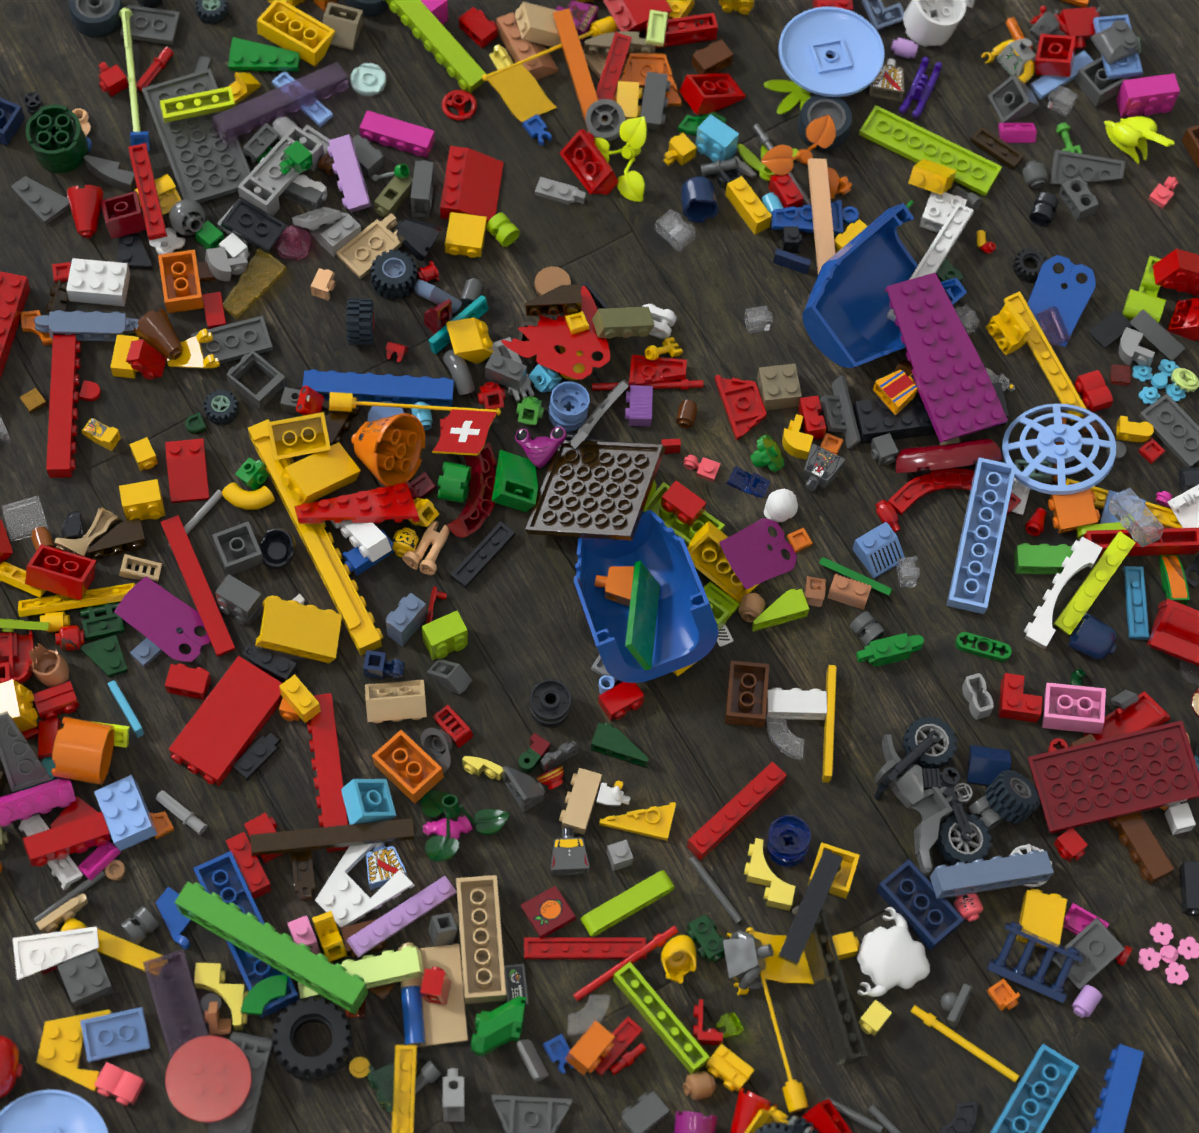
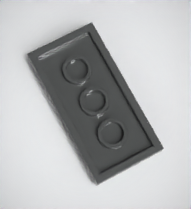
M263 316L208 329V333H212L214 340L200 343L204 359L206 356L213 354L214 358L219 359L220 364L241 359L252 350L257 354L273 350ZM199 332L191 334V338L196 336Z
M1165 394L1139 414V418L1143 422L1152 424L1157 437L1187 468H1192L1199 462V426L1168 394Z

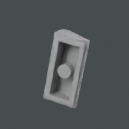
M531 1040L517 1041L516 1048L534 1082L537 1083L548 1077L549 1074Z

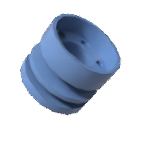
M563 382L553 389L548 411L549 420L553 426L562 427L566 432L578 430L587 419L590 403L587 390L575 382Z

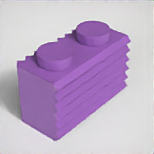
M630 385V391H626V402L629 403V408L625 410V419H629V426H651L653 386Z

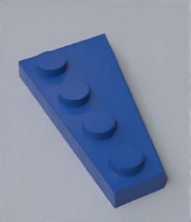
M837 200L831 203L834 235L843 233L842 200ZM811 204L799 208L774 209L771 212L772 229L783 230L784 226H798L799 232L814 233Z

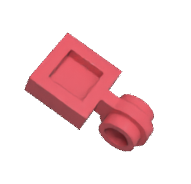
M1169 176L1164 186L1159 184L1148 199L1159 207L1164 208L1174 195L1172 191L1179 183L1177 178Z
M688 455L683 461L686 469H698L696 476L714 482L721 464L704 457L701 463H698V458L694 455Z

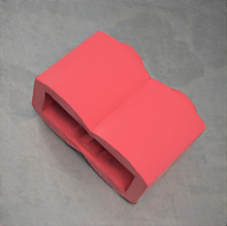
M106 1062L94 1086L98 1089L97 1093L107 1098L109 1095L117 1098L116 1102L127 1106L128 1103L131 1105L135 1104L145 1081Z

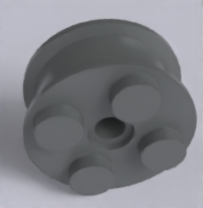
M601 99L594 102L588 108L585 121L589 132L593 134L594 138L599 137L612 141L620 136L619 129L621 124L626 121L623 109L617 102L610 99ZM608 118V121L603 122V119Z

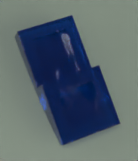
M735 466L726 484L745 493L763 498L771 481L755 472L750 474Z

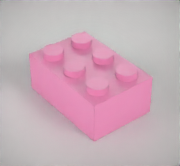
M1047 683L1044 694L1042 728L1102 734L1106 689Z

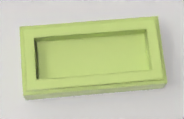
M650 10L646 44L663 47L668 13Z

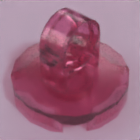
M287 226L275 243L276 250L284 259L295 258V260H299L310 252L311 236L307 230L300 226Z

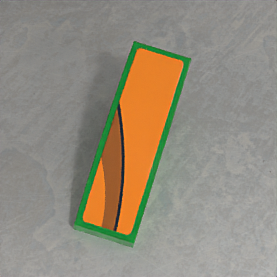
M1159 555L1162 588L1165 591L1166 599L1186 606L1190 598L1184 569L1179 556Z

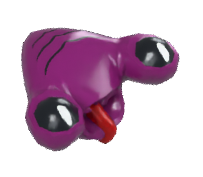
M555 427L551 431L550 438L536 437L534 440H531L529 431L527 429H520L517 431L515 439L524 449L529 460L536 467L541 468L552 459L556 450L565 441L567 433L564 428Z

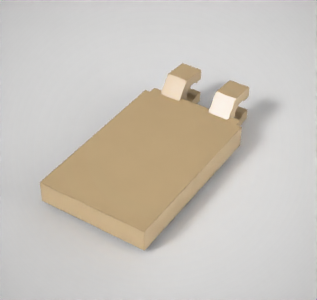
M392 213L382 221L376 219L336 252L337 257L360 280L371 271L372 262L376 260L378 254L382 255V252L386 251L387 253L392 249L395 252L402 246V241L396 236L397 230L394 233L391 231L398 224L396 217Z

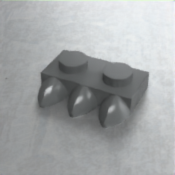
M575 741L571 743L566 742L557 751L546 753L540 762V767L544 773L578 754V745Z

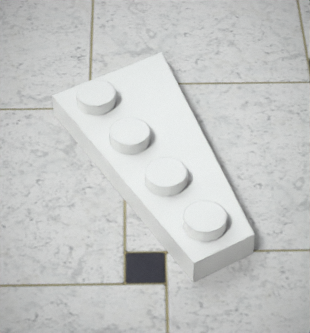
M97 927L13 938L17 980L98 949Z

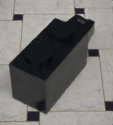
M248 644L243 652V657L253 663L254 666L281 683H284L298 673L297 663L270 649L258 648Z

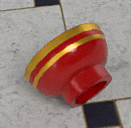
M563 766L556 767L538 776L537 780L542 785H547L549 790L563 784Z

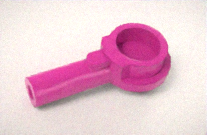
M1166 491L1157 492L1155 501L1162 506L1171 508L1168 501L1172 499V495Z

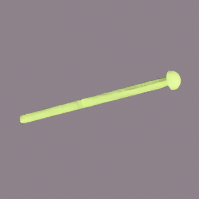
M122 8L119 16L123 22L133 132H141L129 19L132 16V11L128 8Z

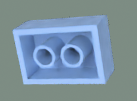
M132 775L94 791L113 842L120 851L157 835L138 783Z

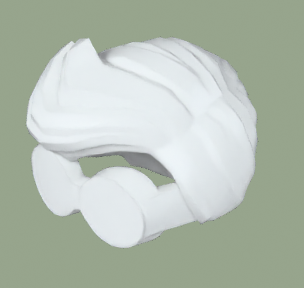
M785 488L772 492L764 508L765 517L776 522H784L792 518L798 510L796 495Z

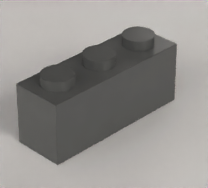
M647 72L640 117H645L647 129L660 131L661 125H665L666 114H663V108H667L668 98L665 97L666 91L669 92L671 81H667L668 74Z

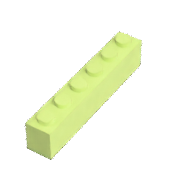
M414 946L403 947L401 951L397 952L393 950L384 951L382 955L375 957L374 955L363 956L362 960L358 961L345 960L341 964V966L347 969L346 972L348 974L361 976L365 980L364 983L367 989L424 976L421 952ZM298 982L299 995L302 1001H308V997H314L315 1000L325 999L322 995Z

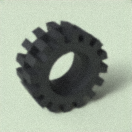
M1028 247L1027 250L1023 248L1022 252L1019 251L1016 255L1013 271L1017 277L1021 276L1020 280L1023 281L1025 278L1027 279L1026 282H1030V279H1032V283L1036 282L1042 265L1047 261L1046 255L1042 256L1043 252L1041 250L1037 252L1038 248H1034V250H1032V247ZM1032 261L1037 265V268L1029 269L1024 265V262Z

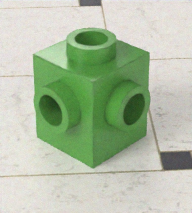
M531 396L523 398L522 402L518 403L517 406L518 422L527 425H537L539 418L542 419L544 414V408L541 407L542 401Z

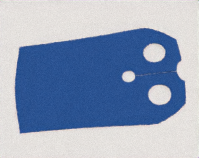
M1059 255L1050 258L1042 265L1027 305L1048 342L1066 347L1076 323L1095 289L1096 282L1092 269L1083 264L1075 265L1069 258ZM1054 264H1063L1065 268L1063 273H1055L1053 271ZM1078 273H1085L1088 279L1084 284L1076 281ZM1066 283L1068 285L1067 289H1062L1061 284Z

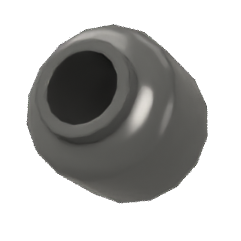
M1035 160L1028 162L1022 170L1026 185L1033 189L1044 186L1048 179L1044 164Z

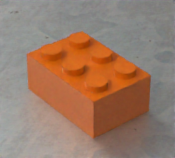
M195 250L158 255L167 313L204 308Z
M402 730L372 755L374 766L413 803L418 802L444 778L442 767Z

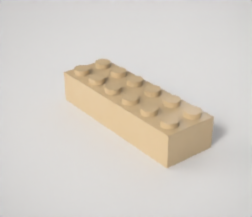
M497 875L456 878L465 1004L506 1001Z

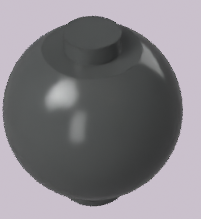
M183 199L172 206L169 213V221L177 233L191 236L195 235V232L202 228L206 221V214L198 202L191 199Z

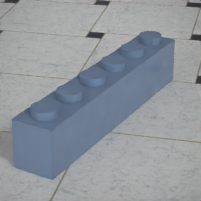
M1034 850L1023 855L1015 853L1005 858L996 856L986 861L978 859L967 864L959 862L954 866L948 867L940 865L935 868L930 879L936 898L940 899L1044 882L1049 880L1054 871L1047 851L1039 852Z

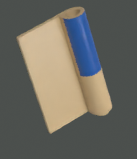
M404 943L401 945L402 947L398 948V951H401L406 946H414V943ZM460 944L420 948L424 971L425 968L431 969V967L444 969L451 980V986L446 1006L425 1001L420 993L423 976L400 981L405 1045L425 1047L468 1041Z

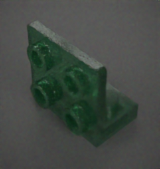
M393 1063L376 1071L372 1065L368 1066V1082L372 1090L377 1089L378 1091L376 1092V1098L381 1109L385 1107L387 1112L392 1111Z

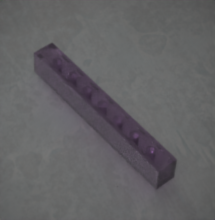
M336 62L212 116L213 128L223 143L234 140L236 137L249 133L265 123L268 124L278 117L295 113L304 106L313 105L316 100L326 99L337 92L344 91L348 88V76L339 63Z

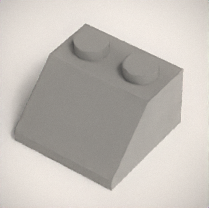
M340 212L341 218L336 219L335 223L319 225L320 228L310 232L333 257L337 256L336 252L361 232V226L347 213Z

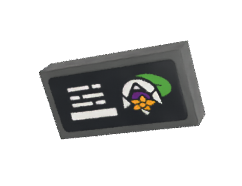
M524 964L504 966L507 1002L518 996L526 997V1006H528Z

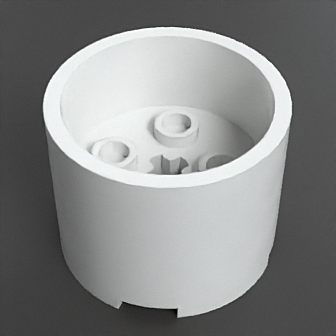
M911 0L903 16L907 35L914 42L925 47L927 45L941 46L945 44L965 14V0Z

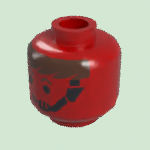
M78 625L61 626L59 633H55L56 645H60L62 651L79 650L81 645H84L83 629L80 630Z

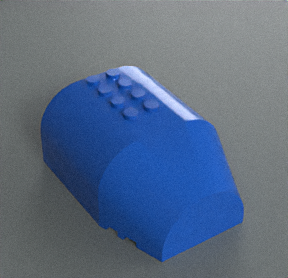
M904 203L887 209L822 265L803 311V324L809 337L827 358L839 366L845 368L856 367L906 347L905 343L902 344L900 338L902 334L899 326H896L894 321L887 318V314L891 310L889 305L891 301L888 292H885L887 286L909 280L918 267L897 234V226L914 219ZM957 278L941 282L952 305L967 293Z
M652 510L642 513L633 541L578 538V563L575 565L577 573L574 576V584L598 652L607 672L612 677L628 683L649 681L694 664L712 650L718 638V626L685 541L682 537H678L671 527L668 528L664 521ZM640 560L660 585L652 669L647 671L642 668L625 646L630 607L606 599L605 588L595 586L596 575L608 576L609 567L634 566L635 562Z

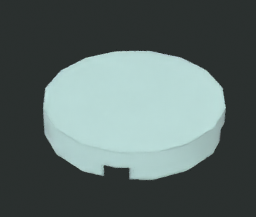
M364 63L353 70L351 85L358 94L373 96L384 89L386 75L378 65Z

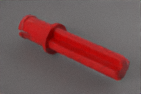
M165 47L161 54L154 58L153 64L136 83V88L139 91H142V88L148 87L158 73L165 69L166 63L174 55L170 48Z

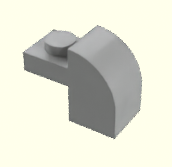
M224 247L206 249L205 261L210 274L214 278L221 281H230L231 274L239 275L246 272L248 263L246 256L228 259Z
M1126 327L1119 345L1120 358L1129 366L1134 360L1140 365L1150 367L1155 352L1141 347L1143 333Z

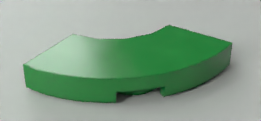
M715 112L701 117L687 115L678 126V131L689 135H697V128L710 114L724 124L727 119Z
M288 975L271 976L256 984L246 995L241 1006V1014L262 1016L264 1008L270 1001L286 997Z

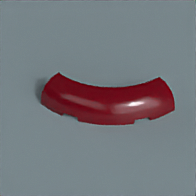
M985 438L945 445L905 448L897 457L896 473L968 466L976 464L979 457L998 461L1002 460V455L998 445L991 439Z
M490 443L484 445L478 456L463 455L467 466L471 467L469 496L461 514L454 521L447 524L450 531L460 538L466 537L478 530L491 514L495 502H492L496 477V460Z

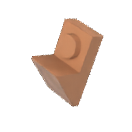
M807 576L804 591L807 604L821 607L825 598L826 579Z

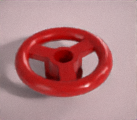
M464 90L451 91L442 100L444 114L453 120H466L473 116L477 109L475 97ZM471 101L472 107L470 111L465 114V104ZM447 106L454 107L458 110L459 115L452 114Z

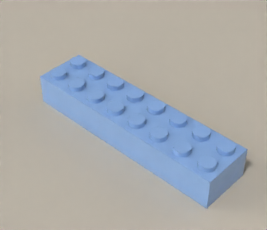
M980 457L976 463L946 606L984 614L987 610L1016 465Z

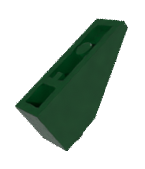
M598 722L591 742V751L647 768L649 758L623 733L614 728L612 724Z

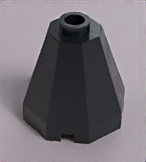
M405 218L404 221L400 220L395 228L397 230L396 236L413 256L421 262L426 258L442 230L436 224Z

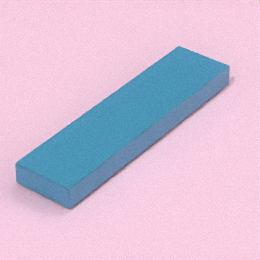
M1124 566L1123 574L1129 639L1148 640L1150 635L1144 568Z

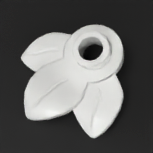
M165 228L167 237L150 240L149 243L152 247L156 248V252L160 255L173 253L174 250L182 248L185 244V238L176 237V231L173 228Z

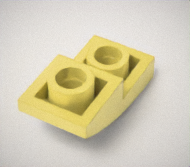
M464 756L462 759L464 770L471 775L476 774L479 776L482 771H485V775L491 779L495 778L500 781L503 777V768L491 761L472 756Z

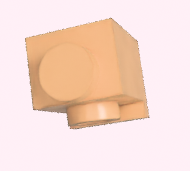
M318 269L311 284L313 296L329 301V291H332L335 286L334 272L328 269Z

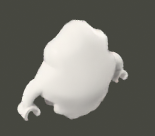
M892 907L885 909L891 913V917L884 915L882 918L885 921L894 919L896 926L890 929L884 927L876 928L873 932H869L864 936L857 960L860 963L861 970L864 974L870 975L873 983L876 985L875 988L871 989L868 983H861L860 985L866 988V992L857 991L860 996L879 997L896 985L909 989L916 982L926 978L930 973V964L925 956L923 944L912 940L906 920L896 913Z

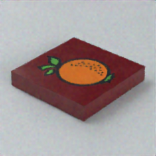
M556 886L520 905L540 939L576 920V916Z

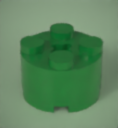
M444 461L442 468L444 475L439 476L438 486L441 488H439L437 498L464 503L469 490L468 482L471 479V467Z

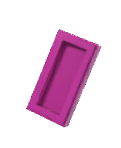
M108 841L105 845L99 846L78 866V869L92 881L121 852Z

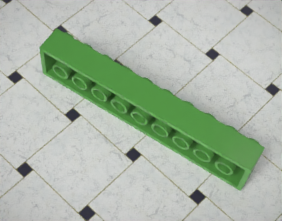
M187 882L174 902L181 915L283 974L288 975L290 978L354 1015L356 1014L368 994L366 984L364 983L365 980L361 976L348 974L346 972L347 969L336 963V965L328 962L329 959L320 953L315 955L310 952L311 949L307 945L294 943L291 936L275 932L276 929L268 923L261 924L257 921L258 918L251 913L244 914L240 912V908L231 902L228 905L222 901L223 898L214 892L212 894L207 893L202 885L196 882L194 885Z

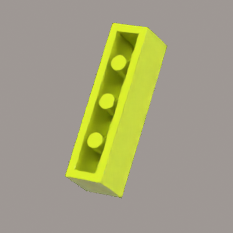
M230 86L160 100V108L163 121L167 123L235 109V101Z

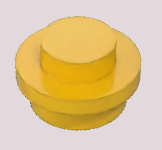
M364 1057L354 1058L349 1065L350 1073L356 1078L367 1076L370 1071L369 1061Z

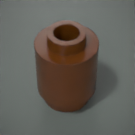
M683 400L679 405L676 423L683 429L694 426L698 410L697 404L694 401Z

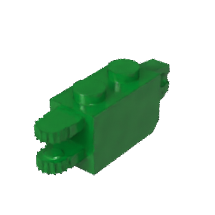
M907 633L870 641L869 645L864 647L865 650L856 653V659L858 663L869 661V664L872 663L874 667L907 660L910 658L911 653L922 648L924 638L921 635L908 637Z

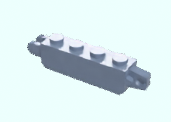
M56 310L50 312L49 315L37 316L34 323L36 331L50 333L52 339L53 335H76L78 341L116 342L117 335L134 334V327L138 328L137 322L139 319L126 318L125 313L120 312L102 313L94 311L91 313Z

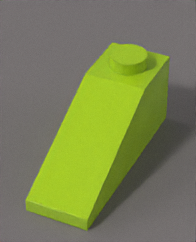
M802 589L786 591L753 621L752 631L807 617L809 607Z

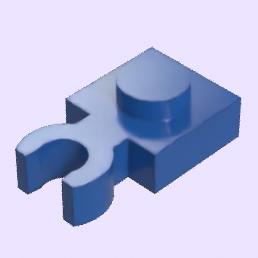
M538 114L522 123V126L532 139L536 136L538 137V143L541 146L544 145L543 138H547L549 142L551 141L552 136L547 132V126Z
M560 1034L542 1045L552 1063L558 1060V1070L561 1074H564L566 1071L563 1066L565 1063H568L565 1058L570 1052V1048L563 1035Z

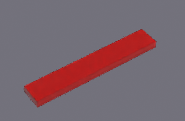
M144 143L130 146L128 149L149 241L167 237L147 145Z
M524 938V959H626L646 945V938ZM647 954L640 959H646Z

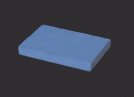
M143 1007L80 1021L88 1062L150 1049Z

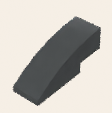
M85 155L86 167L97 178L123 192H134L136 187L134 172L122 170L119 162Z
M1144 309L1130 322L1171 361H1174L1185 349L1171 333Z

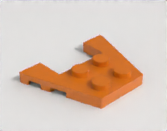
M630 53L620 81L639 82V88H645L647 72L668 74L667 81H671L669 92L666 91L665 97L668 98L667 106H681V99L678 95L666 54ZM617 90L613 96V101L617 102Z

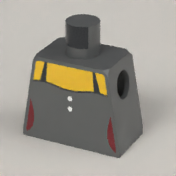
M563 828L562 838L554 839L551 876L589 874V862L583 838H574L573 828Z

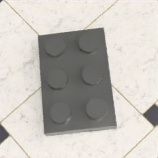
M127 5V8L132 11V16L129 17L131 39L173 45L180 12ZM123 25L120 32L121 38H124Z
M1098 918L1092 921L1065 946L1067 949L1069 946L1080 950V954L1083 955L1082 962L1074 960L1068 974L1069 979L1079 990L1082 989L1126 949ZM1058 952L1052 960L1062 969L1067 956Z

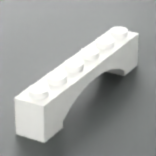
M1084 537L1080 541L1076 540L1071 548L1073 554L1070 558H1065L1061 565L1064 568L1062 573H1057L1052 581L1055 584L1053 589L1046 591L1043 597L1045 603L1042 607H1037L1033 614L1036 617L1034 622H1029L1024 630L1027 633L1025 636L1026 640L1044 650L1046 649L1056 631L1052 628V615L1060 591L1077 572L1087 566L1092 568L1102 550L1101 546Z

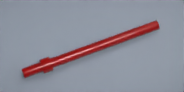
M681 379V381H667L641 386H653V389L681 388V390H689V388H703V380L688 381V379ZM592 383V391L613 390L619 383Z
M672 926L664 933L657 934L651 942L573 994L574 998L578 1002L613 978L614 974L629 962L633 964L656 947L660 948L679 931L675 926Z

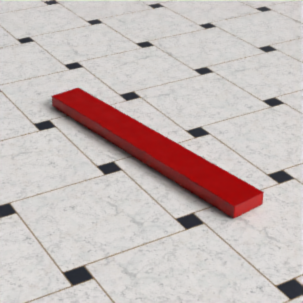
M179 515L161 521V526L216 656L234 651V644Z

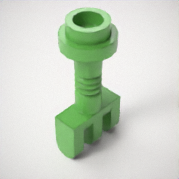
M1067 123L1059 124L1056 132L1058 135H1062L1066 146L1062 151L1082 154L1080 146H1073L1068 133L1071 130L1070 126Z

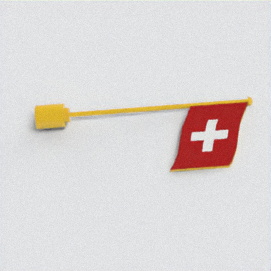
M330 392L329 411L352 412V408L356 409V405L451 411L444 423L439 442L432 451V453L478 456L485 445L489 427L496 415L501 414L499 408L497 410L362 402L356 401L353 393Z

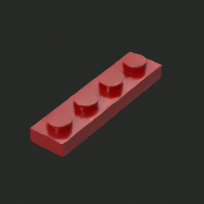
M615 32L596 90L598 100H613L632 37Z

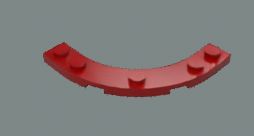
M957 468L931 471L929 474L921 477L918 476L906 483L888 502L892 504L896 512L902 515L916 501L931 492L952 488L971 491L974 471ZM1013 492L1010 495L1007 515L1021 503V499Z

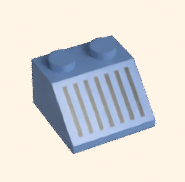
M887 522L857 538L852 548L873 578L880 576L905 561L898 537Z

